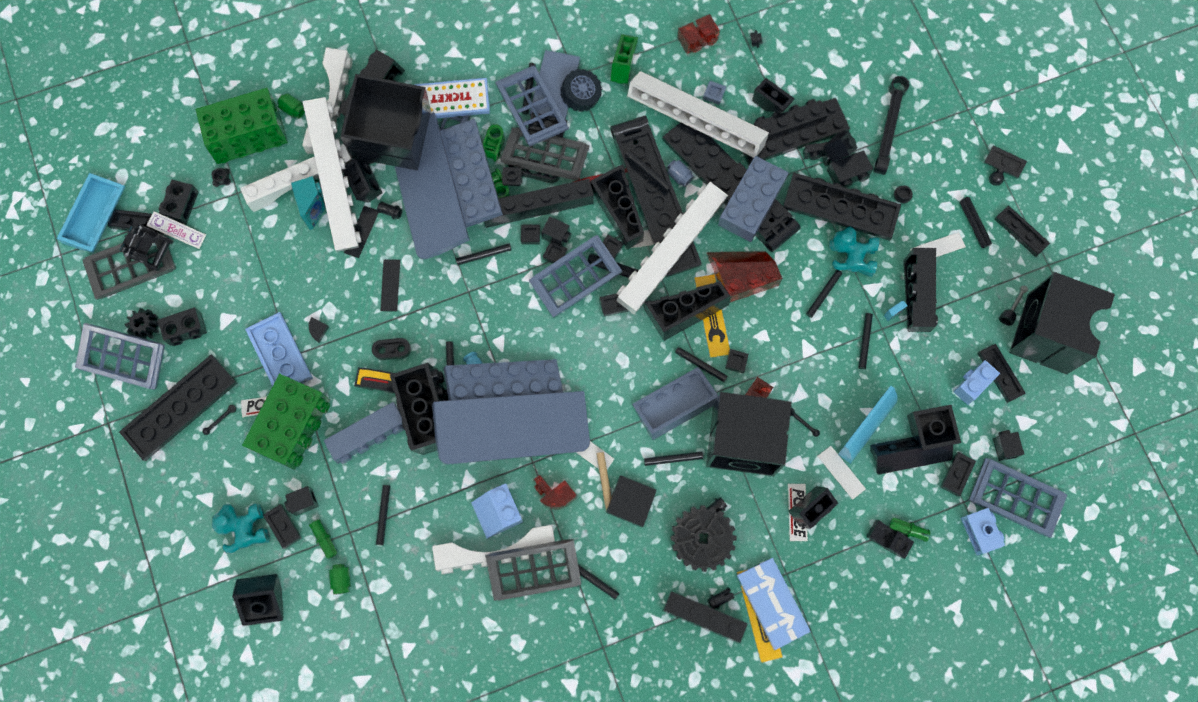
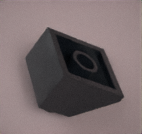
M952 404L914 411L907 415L912 436L922 451L961 443Z
M277 574L236 580L232 597L242 626L283 621L282 588Z

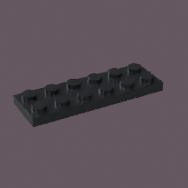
M211 354L121 429L119 433L143 461H147L233 388L237 382Z

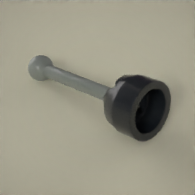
M1021 286V292L1011 309L1004 310L999 316V321L1004 325L1012 326L1016 320L1014 310L1023 294L1028 291L1027 286Z

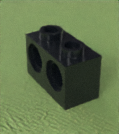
M355 158L345 165V169H342L344 175L348 178L350 188L356 200L369 203L382 194V190L367 161Z
M171 179L170 185L166 187L165 198L159 205V214L186 225L199 191L192 184Z
M195 307L158 319L163 341L170 346L180 345L188 339H198L207 333L202 314ZM192 322H196L194 327L189 328ZM177 328V331L171 335V331Z

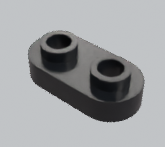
M404 338L378 340L372 345V353L379 360L401 359L407 357L411 352V346ZM400 347H405L403 352L398 351ZM385 348L386 351L383 354L379 353L380 349Z

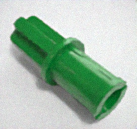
M895 517L891 519L889 525L891 529L906 534V537L912 536L924 542H927L929 537L922 535V533L926 535L931 533L929 529L914 525V522L908 523Z
M318 519L309 524L316 538V544L320 545L326 558L330 559L336 556L337 551L330 539L331 535L327 534L321 520Z

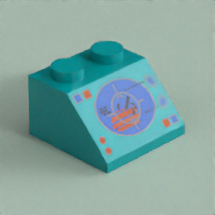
M311 176L291 183L300 216L309 230L314 229L326 208L321 184L316 182L314 177Z

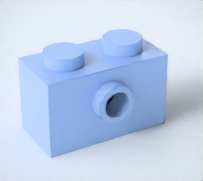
M985 360L974 370L970 369L963 376L965 380L953 392L968 405L976 400L1000 373Z
M989 508L961 518L976 555L1005 546L1004 536L998 530L995 524V515Z

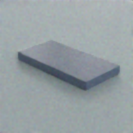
M545 50L539 74L561 114L566 119L569 107L563 102L560 89L566 76L571 71L578 69L580 57ZM540 89L535 91L532 103L545 98ZM547 101L534 106L538 114L551 111Z

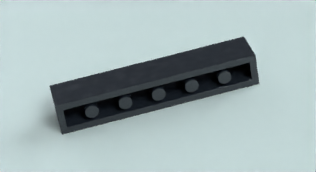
M590 179L499 198L503 215L484 221L486 228L594 204Z

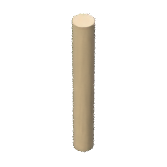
M599 452L596 455L605 509L607 510L611 500V491L604 452Z

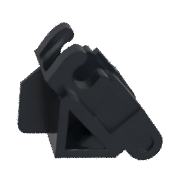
M140 224L138 227L131 225L127 235H124L125 239L120 247V251L124 253V256L143 263L148 268L159 271V266L174 240L149 227ZM158 239L163 242L151 263L148 261V251L152 243L156 244Z

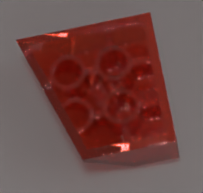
M766 251L707 252L717 281L722 283L730 295V302L777 287L783 279L776 262Z

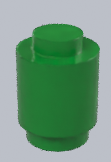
M289 93L279 97L277 103L280 110L292 118L300 119L304 115L305 110L301 101Z
M345 564L332 565V569L328 571L330 590H333V595L349 593V587H351L349 567H345Z

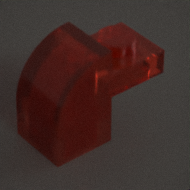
M541 475L534 479L536 485L533 487L540 496L545 495L540 499V502L548 509H563L577 499L576 493L565 480L552 490Z

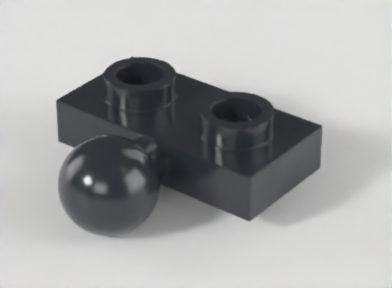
M993 145L984 161L985 164L997 169V171L990 174L989 182L994 186L1001 185L1004 182V173L1019 178L1027 161Z

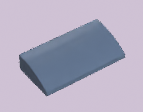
M697 367L638 400L632 406L648 434L654 440L714 406L718 394L700 368Z

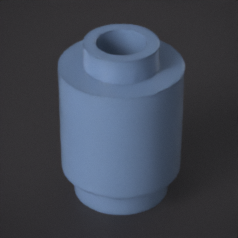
M673 160L667 167L668 175L683 187H686L694 178L692 171L680 160Z

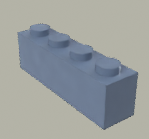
M392 402L323 441L333 460L338 464H344L349 462L355 454H362L368 451L371 445L383 443L389 435H396L404 430L402 417L398 407Z

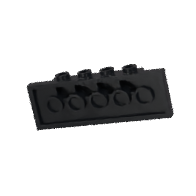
M836 98L824 102L811 99L804 106L794 105L788 109L789 111L783 113L774 112L772 117L769 118L761 116L753 123L754 126L769 132L764 148L757 155V157L763 160H768L806 147V145L832 138L842 130H850ZM743 152L748 166H750L754 157Z
M793 173L783 207L789 211L846 228L852 227L856 231L890 241L894 233L901 204L879 198L875 194L861 193L860 190L855 188L848 189L838 183L831 184L821 178L814 179Z

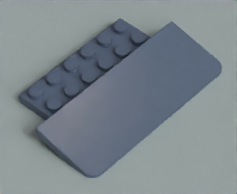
M434 112L431 113L418 171L395 166L416 254L421 259L435 257L469 241L467 227L503 215L475 118L440 131L437 117Z
M557 359L450 365L444 367L449 401H438L432 404L437 452L442 463L459 464L583 452L589 447L590 437L584 391L563 392Z

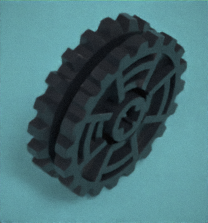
M700 505L699 509H696L695 506L690 507V512L683 511V517H677L675 520L678 523L677 526H672L671 530L674 532V535L671 536V541L675 543L672 549L673 551H678L676 557L679 560L683 559V564L686 567L689 564L692 565V570L696 571L698 568H701L702 572H706L707 568L716 570V565H725L724 560L726 558L730 559L732 557L730 551L736 548L733 545V541L737 540V536L732 533L735 531V527L729 525L731 521L729 517H723L724 512L721 510L715 512V507L710 506L709 509H706L705 505ZM700 533L708 534L706 543L703 541L699 543Z

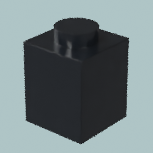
M549 216L541 231L542 239L548 242L552 241L561 246L564 243H568L572 235L570 233V225Z
M1010 430L1001 431L998 433L999 436L993 438L999 461L1025 455L1018 432L1011 433Z
M309 486L285 495L287 500L284 502L285 507L289 513L291 512L295 516L319 507L313 489Z

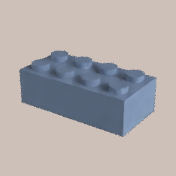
M755 156L721 214L718 226L752 242L786 182L789 172Z

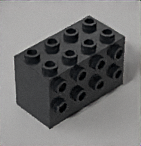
M427 362L391 374V386L397 399V407L402 417V425L406 431L410 450L421 455L437 451L432 404L438 401H449L447 389L444 390L443 386L445 379L442 371H439Z

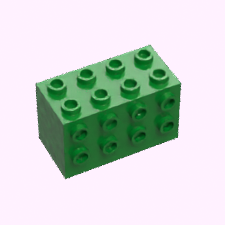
M268 87L195 109L204 146L216 164L227 163L230 160L244 158L247 155L263 152L264 150L280 147L288 143L278 106Z
M279 373L242 446L295 470L303 461L304 457L302 455L305 449H308L313 439L311 437L314 431H318L320 428L323 414H326L330 408V399L322 392Z

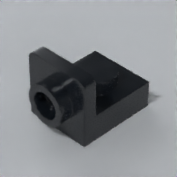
M827 142L806 145L803 151L804 159L817 160L822 157L824 166H828L831 160L824 148Z
M503 167V186H521V183H523L522 168Z

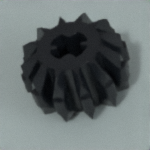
M140 308L138 313L132 311V317L126 316L129 320L128 323H125V327L128 328V334L147 339L148 336L151 339L154 332L159 333L156 329L159 326L157 321L159 318L151 310L147 309L145 311L143 308Z

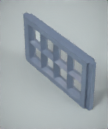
M535 65L495 82L529 147L569 130L563 115ZM534 77L538 86L525 90L521 82ZM518 83L522 93L510 97L505 88ZM540 89L545 98L532 103L528 94ZM525 96L529 105L517 110L512 101ZM547 101L551 111L539 116L534 106ZM531 108L536 117L523 122L519 113ZM554 114L558 123L546 128L541 119ZM538 121L543 130L530 135L526 125Z
M596 235L529 279V282L554 318L622 273V270L599 236ZM593 247L600 258L589 264L583 252ZM579 255L586 267L576 273L569 261ZM603 261L609 273L599 278L592 267ZM566 265L572 277L562 282L555 271ZM589 270L596 282L586 288L578 276ZM552 274L559 285L548 291L541 280ZM575 279L582 291L572 297L565 285ZM561 288L569 300L558 306L551 294Z
M84 323L75 368L155 390L157 388L165 345L101 326ZM93 333L105 335L103 349L91 346ZM109 337L121 340L118 354L107 351ZM125 341L137 344L134 358L123 355ZM141 346L153 349L150 362L138 359ZM90 350L102 353L99 367L88 364ZM106 354L118 357L115 371L103 368ZM122 359L133 362L131 376L119 373ZM137 363L149 366L146 380L135 377Z
M985 458L969 501L985 509L989 508L991 512L1045 537L1052 538L1067 494L992 459ZM993 469L1005 474L1001 487L989 482ZM1009 476L1021 481L1017 494L1005 490ZM1025 484L1037 488L1033 502L1021 497ZM987 486L999 491L994 504L982 499ZM1042 491L1054 496L1049 510L1037 504ZM1003 493L1015 498L1010 512L998 506ZM1019 500L1031 505L1026 519L1014 514ZM1035 508L1047 513L1043 527L1031 522Z

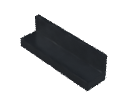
M914 437L870 445V451L876 460V473L878 475L951 461L953 459V445L922 451Z

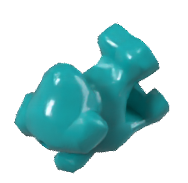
M852 227L836 232L833 239L829 242V247L832 251L847 253V259L845 263L833 260V268L849 272H859L872 277L876 273L877 261L871 260L865 263L864 258L866 254H875V251H878L879 238H870L864 244L857 242L856 230Z
M255 503L250 505L248 513L241 516L237 515L233 505L225 504L212 517V528L216 533L226 535L234 532L235 534L234 544L223 545L225 553H233L239 549L250 547L253 544L270 542V535L267 529H258L255 535H253V523L264 518L261 504Z

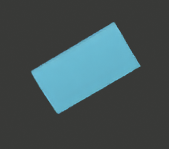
M89 173L57 240L62 244L93 253L125 186Z
M890 386L838 453L839 456L850 464L896 405L897 393L894 387Z

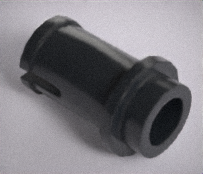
M381 201L378 204L377 212L391 216L395 220L400 219L402 208L398 205L393 206Z
M719 497L718 499L715 498V501L706 508L709 509L712 506L715 507V512H718L719 510L725 511L727 505Z
M727 587L714 596L710 595V598L707 599L710 607L718 610L721 605L735 599L733 593H730L731 589Z

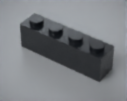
M672 591L669 593L663 608V612L735 643H741L748 625L746 622Z

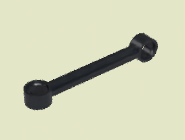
M903 76L893 78L889 86V92L892 96L879 154L873 171L881 175L886 174L889 166V155L902 97L906 94L910 85L908 79ZM894 83L902 84L905 89H896Z

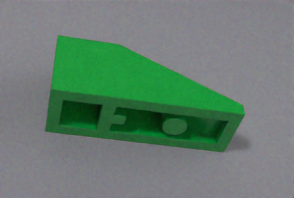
M621 34L612 62L610 81L618 84H628L638 37Z

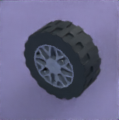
M576 69L571 71L564 79L560 89L561 98L574 111H589L590 108L597 104L602 95L601 82L591 71Z

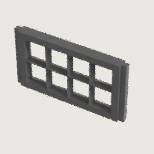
M512 127L500 162L571 180H579L590 145L553 136L542 141L547 143L543 151L533 148L534 145L530 147L517 145L519 138L523 137L518 127ZM528 130L530 135L536 133L534 131ZM550 145L562 146L560 154L548 152ZM566 147L577 150L575 158L564 155ZM515 149L527 152L524 160L513 157ZM531 153L542 155L540 164L528 161ZM546 156L558 159L555 167L544 165ZM562 160L573 162L571 171L560 168Z
M160 239L156 242L157 250H159L163 242ZM122 243L82 259L95 299L106 298L175 270L176 267L169 248L162 260L163 267L159 271H152L151 268L146 267L147 273L138 277L135 276L132 267L133 264L139 263L136 260L131 262L130 258L124 256L127 264L114 267L111 256L121 252L120 247ZM157 252L147 255L148 259L156 256ZM107 257L111 270L99 274L95 262ZM128 267L132 279L120 283L116 271ZM112 273L116 285L104 290L100 277Z
M574 539L485 555L494 601L582 585ZM564 548L566 562L553 564L551 551ZM546 552L548 565L536 567L533 554ZM529 555L531 569L518 571L516 557ZM511 558L514 572L501 574L498 560ZM567 566L569 579L556 582L554 568ZM549 569L552 583L539 585L536 571ZM532 572L534 586L521 588L519 574ZM514 575L517 589L504 591L502 577Z

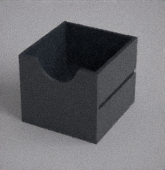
M355 74L340 136L350 158L418 171L431 114L426 87Z
M1057 272L1052 273L1028 293L1009 353L1034 363L1039 362L1042 366L1067 375L1097 357L1100 341L1093 335L1090 329V319L1095 312L1110 309L1115 294Z
M720 392L712 411L706 467L774 477L786 464L787 432L789 431L792 402Z

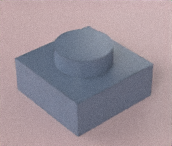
M709 81L703 99L720 105L726 91V86Z

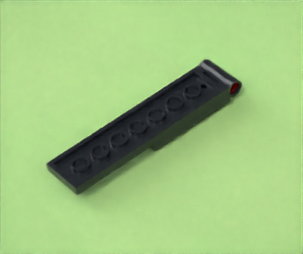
M644 115L610 126V130L638 208L643 214L655 246L657 242L661 243L665 239L663 235L669 227L673 229L676 225L674 221L682 213L648 119ZM628 150L633 152L671 185V188L668 191L664 190L625 156ZM694 242L690 244L670 269L666 278L702 265Z
M680 122L666 133L662 140L706 186L711 182L728 195L724 202L727 206L747 169L740 162L737 164L712 137ZM776 199L755 236L770 252H774L798 232L801 227Z

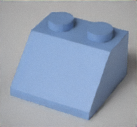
M506 483L486 492L471 502L487 539L523 523Z

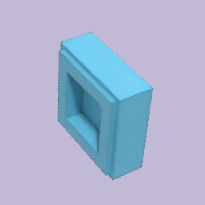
M904 301L899 302L890 308L884 317L887 321L891 320L903 312L907 304Z

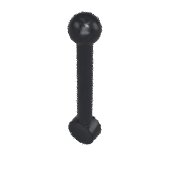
M229 405L228 410L208 428H203L202 433L208 435L210 430L227 415L236 412V407Z
M791 408L790 416H793L808 428L814 437H818L820 431L812 428Z

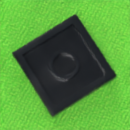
M620 475L606 513L639 527H644L657 490Z

